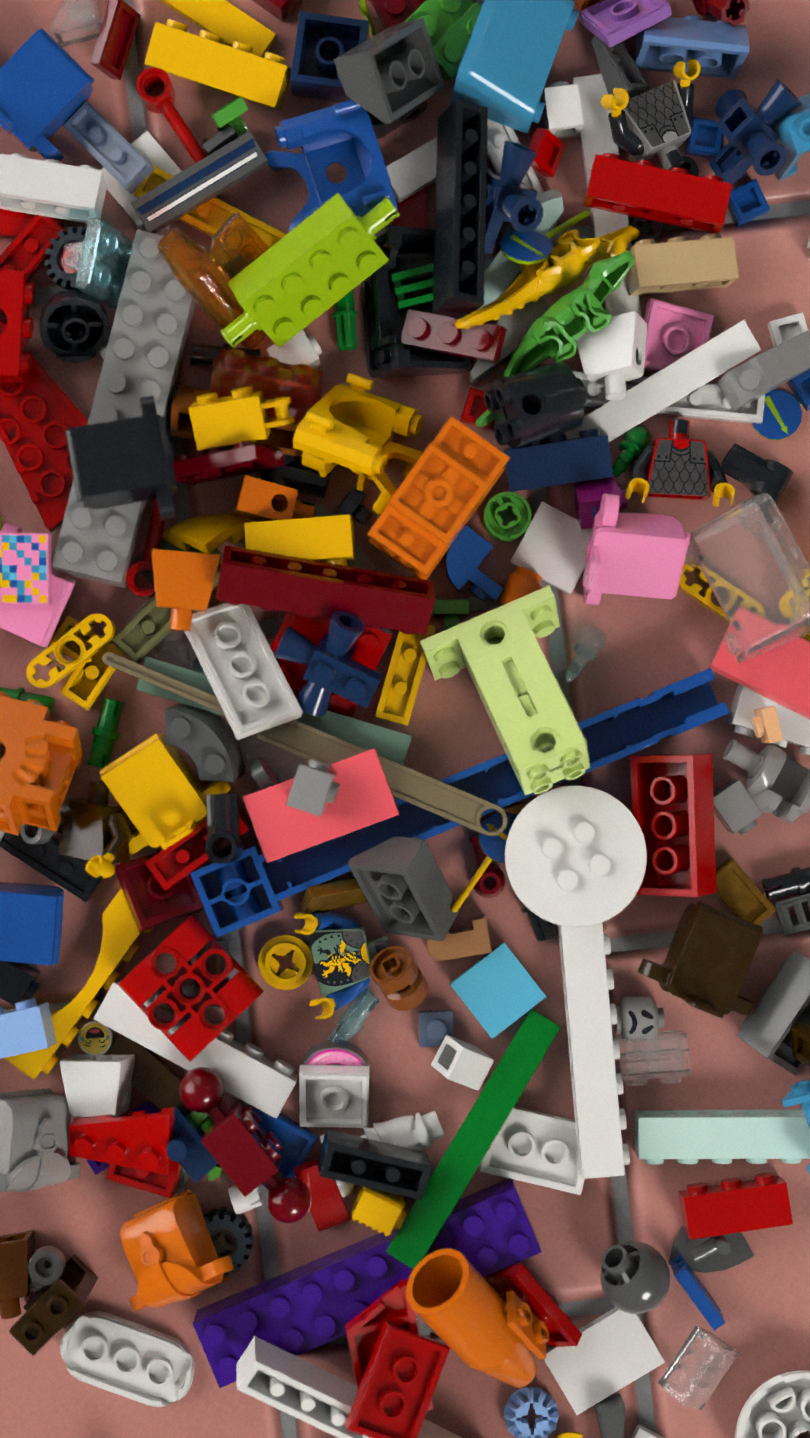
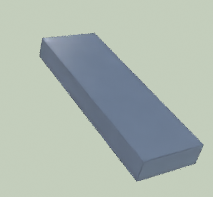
M87 101L63 125L130 194L155 170Z

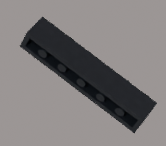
M456 99L438 118L433 313L457 319L463 318L484 305L488 107Z

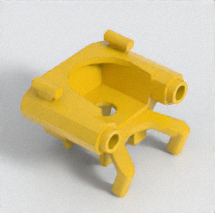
M349 373L346 382L350 383V385L345 383L335 385L306 413L304 419L301 420L296 428L293 447L303 451L302 465L319 471L320 476L323 478L339 464L350 468L359 475L357 490L363 491L370 484V480H373L381 491L373 505V510L381 515L396 492L395 486L384 472L388 460L398 458L408 462L409 464L402 473L403 477L406 478L423 454L419 450L392 442L396 433L406 437H411L412 434L417 436L422 428L424 416L419 414V409L368 392V390H372L374 381Z

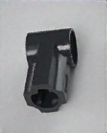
M736 443L732 445L721 463L724 474L750 488L749 491L753 495L770 504H777L793 476L792 470L785 465L771 459L764 460Z
M283 454L285 466L262 470L260 479L296 489L299 493L324 499L331 474L330 471L323 478L320 476L319 471L303 466L301 461H297V458L287 454Z
M238 794L206 795L208 840L205 846L206 854L215 863H233L243 853V843L240 839ZM223 838L229 839L232 844V852L226 858L220 856L217 851V844Z

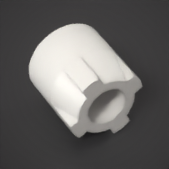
M237 1186L228 1188L236 1215L262 1205V1198L258 1187L246 1197Z

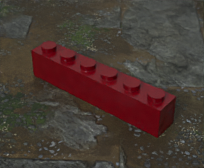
M224 545L216 600L225 601L231 605L244 604L260 607L266 611L280 610L292 612L302 617L316 616L330 620L335 611H346L359 617L365 626L377 629L382 627L399 630L405 634L417 633L426 635L435 603L434 581Z

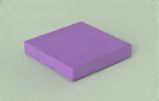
M602 0L579 13L581 24L610 48L672 16L670 4L665 0Z

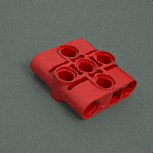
M193 914L117 984L148 1017L151 1025L159 1029L189 1062L264 992L257 982L233 958L231 953L211 935ZM210 941L213 946L193 964L190 959ZM161 953H170L174 956L176 967L173 971L167 972L159 967L158 958ZM220 954L226 960L224 971L216 973L209 969L207 961L210 955ZM236 968L238 972L224 986L217 990L215 987ZM185 979H195L199 983V995L189 997L184 994L182 982ZM164 985L167 989L146 1007L144 1003ZM167 1003L174 1009V1018L172 1020L162 1021L158 1018L156 1008L159 1004ZM212 1004L221 1006L225 1014L224 1019L220 1022H211L206 1016V1008ZM189 1012L192 1016L172 1034L169 1030Z

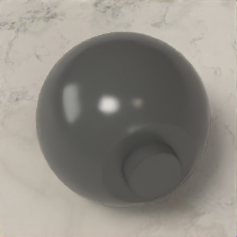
M629 1241L614 1245L606 1250L602 1258L600 1281L605 1296L616 1308L630 1314H643L658 1307L665 1299L670 1286V1272L664 1257L654 1247L643 1242Z

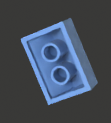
M698 16L668 17L637 33L635 63L642 70L673 73L674 65L678 61H683L686 66L685 73H687L688 60L695 59L700 63L701 67L698 76L735 79L749 54L746 25L732 26L722 20L717 22L702 21V18Z

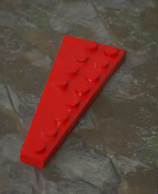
M1 318L0 335H2L7 326ZM31 354L32 368L30 373H26L25 383L0 382V438L4 442L14 462L13 464L44 522V526L50 532H53L63 523L74 480L66 431L73 427L87 425L88 419Z

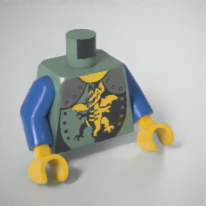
M336 911L319 912L312 915L298 912L294 915V918L304 919L305 925L302 929L294 931L295 933L309 935L321 996L327 995L326 998L311 1000L310 1006L321 1004L323 1011L315 1019H327L333 1015L335 1010L352 1002L369 986L371 961L377 953L390 947L388 937L368 940L365 925H359L355 918Z

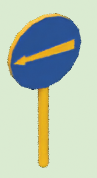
M500 812L490 815L482 823L483 829L489 832L498 830L503 822ZM505 812L507 815V826L499 835L487 836L479 833V843L487 857L451 907L453 913L458 911L492 860L505 863L506 839L517 815Z

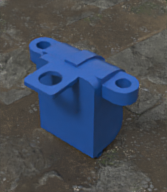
M43 28L37 29L0 68V125L9 134H13L29 151H37L45 160L55 159L61 161L64 156L48 139L89 99L93 91L91 85L94 79Z
M0 882V961L50 966L59 964L64 903L63 889L50 885Z

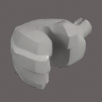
M732 740L723 754V759L734 763L748 772L744 781V787L761 811L765 813L771 812L786 823H792L800 815L807 814L810 809L809 769L786 757L784 751L772 744L767 745L757 754L736 740Z

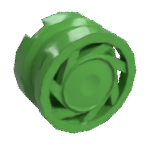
M505 491L496 494L488 501L483 511L482 522L485 531L491 538L499 542H511L519 539L526 532L531 523L532 512L524 497L515 492Z

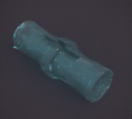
M365 989L356 997L347 1011L343 1010L339 1015L340 1020L324 1041L332 1040V1043H341L342 1040L349 1042L357 1032L360 1033L363 1030V1023L381 1000L370 990Z

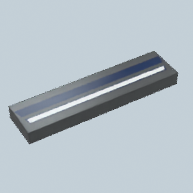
M248 131L131 202V205L146 230L155 234L259 171L269 163L253 135Z

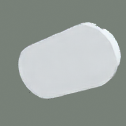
M103 1311L86 1312L69 1324L61 1340V1357L64 1359L67 1365L66 1368L73 1377L152 1407L168 1406L170 1403L183 1398L192 1385L195 1374V1362L191 1351L181 1340Z

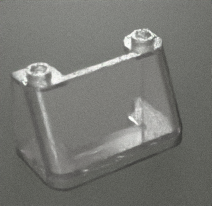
M763 492L753 496L688 532L691 537L684 564H688L691 568L700 566L730 623L726 630L727 635L724 636V643L728 652L731 655H735L738 663L810 633V566L776 503L768 493Z

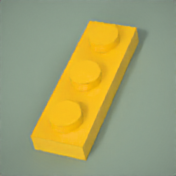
M428 625L426 635L417 633L405 634L399 631L375 717L408 726L426 664V657L420 641L433 636L436 626Z

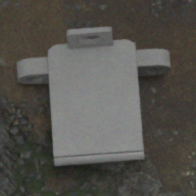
M50 1088L0 1093V1193L34 1191L44 1186L61 1184L66 1180L80 1178V1162L68 1161L67 1159L71 1114L69 1113L67 1100L63 1095L52 1094Z

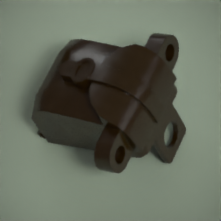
M698 902L697 905L691 903L685 908L680 918L665 962L658 964L643 958L638 972L659 981V985L664 991L682 998L696 1009L719 1018H723L724 1015H727L732 1010L749 1016L754 1002L738 994L764 934L762 933L763 927L702 902Z

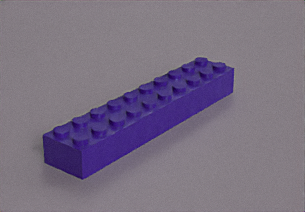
M509 1178L459 1199L427 1255L440 1249L457 1250L484 1277L537 1255L542 1251L513 1179ZM393 1228L391 1234L386 1237L384 1232L378 1233L198 1309L193 1326L219 1388L237 1381L236 1364L254 1336L297 1356L347 1335L345 1324L402 1279H409L413 1269L386 1252L398 1230Z

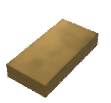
M729 857L716 869V894L735 916L760 925L777 910L732 858Z
M356 878L309 886L300 906L303 913L312 914L364 904L368 900Z

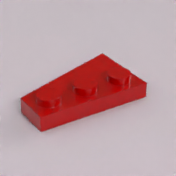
M174 1107L164 1108L160 1113L146 1114V1111L133 1112L131 1116L115 1117L113 1114L75 1118L69 1126V1156L169 1175L173 1168V1160L168 1157L166 1149L168 1144L174 1140Z

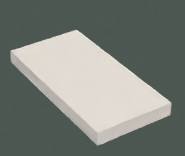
M222 603L208 608L207 612L192 613L191 631H185L237 740L301 718L303 711L249 605Z

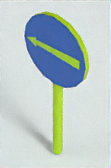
M585 210L544 235L536 231L528 233L511 232L501 241L500 248L502 254L509 260L520 264H538L546 261L551 256L553 250L550 239L585 219L590 213L588 210Z
M772 390L765 394L763 422L761 424L752 423L753 428L759 435L769 440L788 438L798 429L801 423L802 410L800 406L802 404L792 394L784 390Z

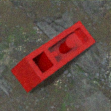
M239 805L240 837H242L254 827ZM207 817L195 825L194 830L167 849L161 850L145 862L165 891L210 860L205 850L208 840ZM223 838L217 844L218 853L231 845L229 839Z

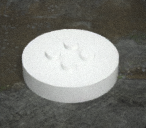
M564 786L539 795L520 811L512 823L506 839L505 868L514 892L521 902L534 914L560 926L587 927L614 917L635 897L646 870V844L637 820L628 808L615 797L591 787Z

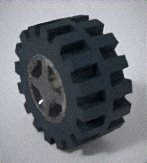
M221 1207L220 1210H216V1208L211 1209L209 1213H204L203 1217L218 1259L230 1255L234 1269L231 1271L235 1273L240 1269L241 1265L244 1266L252 1250L253 1235L251 1224L247 1223V1218L244 1215H236L234 1209L232 1211H228L227 1207Z

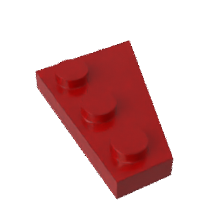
M513 1264L484 1276L486 1281L506 1303V1292L513 1290L523 1302L529 1305L533 1314L545 1323L549 1334L547 1343L550 1346L565 1347L578 1345L582 1333L572 1323V1319L563 1313L552 1300L551 1295L536 1282L531 1272L522 1264Z

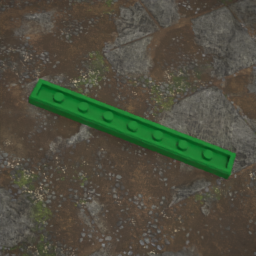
M533 1009L530 1010L428 1180L423 1200H416L386 1250L387 1253L411 1269H414L426 1257L559 1033L561 1026Z

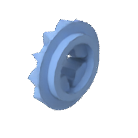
M525 1387L513 1393L507 1400L504 1408V1421L508 1432L516 1438H548L553 1430H556L559 1417L557 1404L553 1397L545 1390L537 1387ZM530 1404L533 1405L536 1415H542L535 1418V1424H533L532 1428H530L528 1420L522 1418V1416L528 1415Z

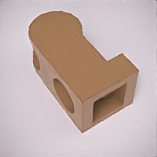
M485 915L471 917L472 927L449 930L443 941L426 939V948L429 955L438 961L491 953L492 949Z

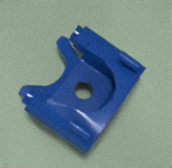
M348 100L327 108L280 121V126L274 127L280 148L286 147L287 150L301 147L302 154L271 150L265 154L269 163L268 166L276 172L282 169L296 171L304 179L308 191L307 203L291 221L288 232L293 230L337 193L341 195L356 216L360 215L363 217L383 201L385 197L389 199L397 210L391 180L370 117L366 109L353 100ZM332 164H340L345 168L347 176L344 181L333 183L326 177V169Z

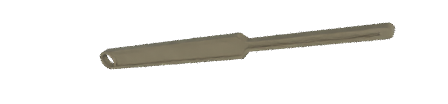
M106 652L102 657L103 662L108 666L224 714L216 696L112 652ZM296 720L256 733L258 739L309 761L310 759H315L329 765L367 751ZM379 756L394 797L487 836H496L505 830L507 815L501 807ZM495 809L502 815L503 822L498 830L489 832L481 826L480 817L485 810Z

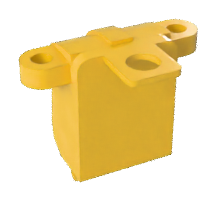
M158 733L154 734L99 770L101 779L138 829V831L132 834V839L129 843L130 855L147 845L153 848L162 846L165 850L194 830L196 823L207 815L206 795L226 794L231 789L227 781H213L205 787L201 786L176 746L165 744L164 733L160 735Z

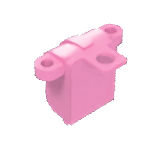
M603 494L599 512L595 516L592 535L589 536L585 552L586 565L583 575L584 604L599 605L602 593L673 600V597L677 595L691 535L685 532L683 524L672 516L619 513V495Z
M7 522L0 533H22V528ZM51 569L52 605L0 604V628L37 645L48 647L76 581Z

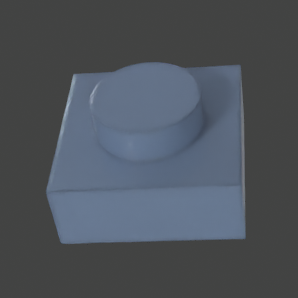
M453 1009L418 1011L420 1047L441 1046L446 1034L454 1037Z

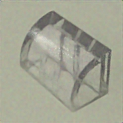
M695 1326L658 1383L682 1406L702 1410L739 1353L710 1331Z

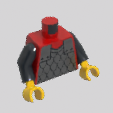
M674 419L669 421V437L656 438L652 445L645 446L632 463L629 486L625 498L630 499L632 492H636L641 495L642 503H644L646 497L705 501L711 497L712 491V504L718 507L720 497L727 498L729 505H733L735 489L727 482L724 471L713 451L706 448V442L704 440L689 439L690 421Z

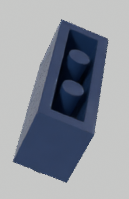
M600 428L579 431V438L566 439L565 433L546 438L545 443L532 445L530 443L518 448L504 449V454L510 457L506 463L509 492L613 477L608 434H600Z

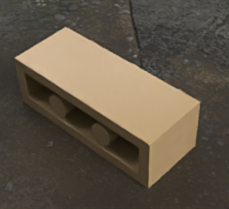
M719 233L707 234L702 236L700 240L690 241L687 236H678L669 239L666 243H655V239H644L635 242V245L629 250L635 257L634 264L627 273L629 296L725 288L739 278L734 237L721 238Z

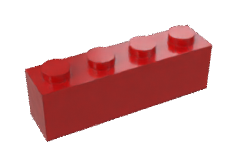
M614 153L596 154L583 206L713 234L719 233L724 225L732 184L724 182L723 178L715 175L699 177L690 175V172L683 168L667 170L658 168L656 164L646 160H639L634 163L622 160L621 156Z

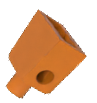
M245 475L239 483L232 513L254 518L260 522L313 517L315 504L297 500L298 490ZM272 499L279 500L282 503V512L273 509Z
M152 549L157 608L171 609L170 630L191 631L192 611L207 612L220 563V555Z

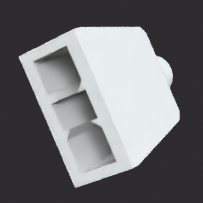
M636 311L613 316L607 327L594 333L588 330L576 340L586 378L596 387H605L606 399L610 401L626 398V381L641 378L644 374L647 323Z
M75 1053L60 1060V1069L71 1116L93 1117L113 1114L117 1117L126 1112L130 1107L135 1055H89Z

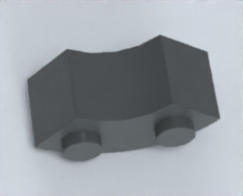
M180 703L165 709V744L179 747L190 755L197 766L199 780L234 782L245 774L240 747L231 731L217 717L203 709Z

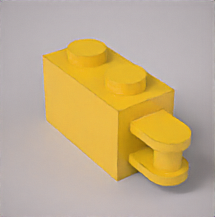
M252 387L234 389L231 391L232 396L218 398L217 393L203 394L197 396V402H194L188 408L197 450L232 445L243 441L267 439L271 433L270 428L295 422L294 416H290L288 404L291 403L290 397L264 400L263 390L253 392ZM274 407L276 418L268 419L266 408Z

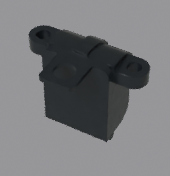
M154 395L140 397L142 417L73 427L66 431L77 502H84L86 508L104 509L156 498L158 499L161 520L176 518L172 495L177 490L173 467L174 452L172 443H169L165 418L157 414Z

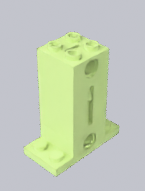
M546 586L420 641L434 680L451 678L457 675L461 669L467 668L525 796L530 793L541 794L546 792L554 783L565 778L566 780L576 779L583 775L586 769L590 768L586 741L535 638L546 637L554 632L556 628L560 627L556 600L550 586Z

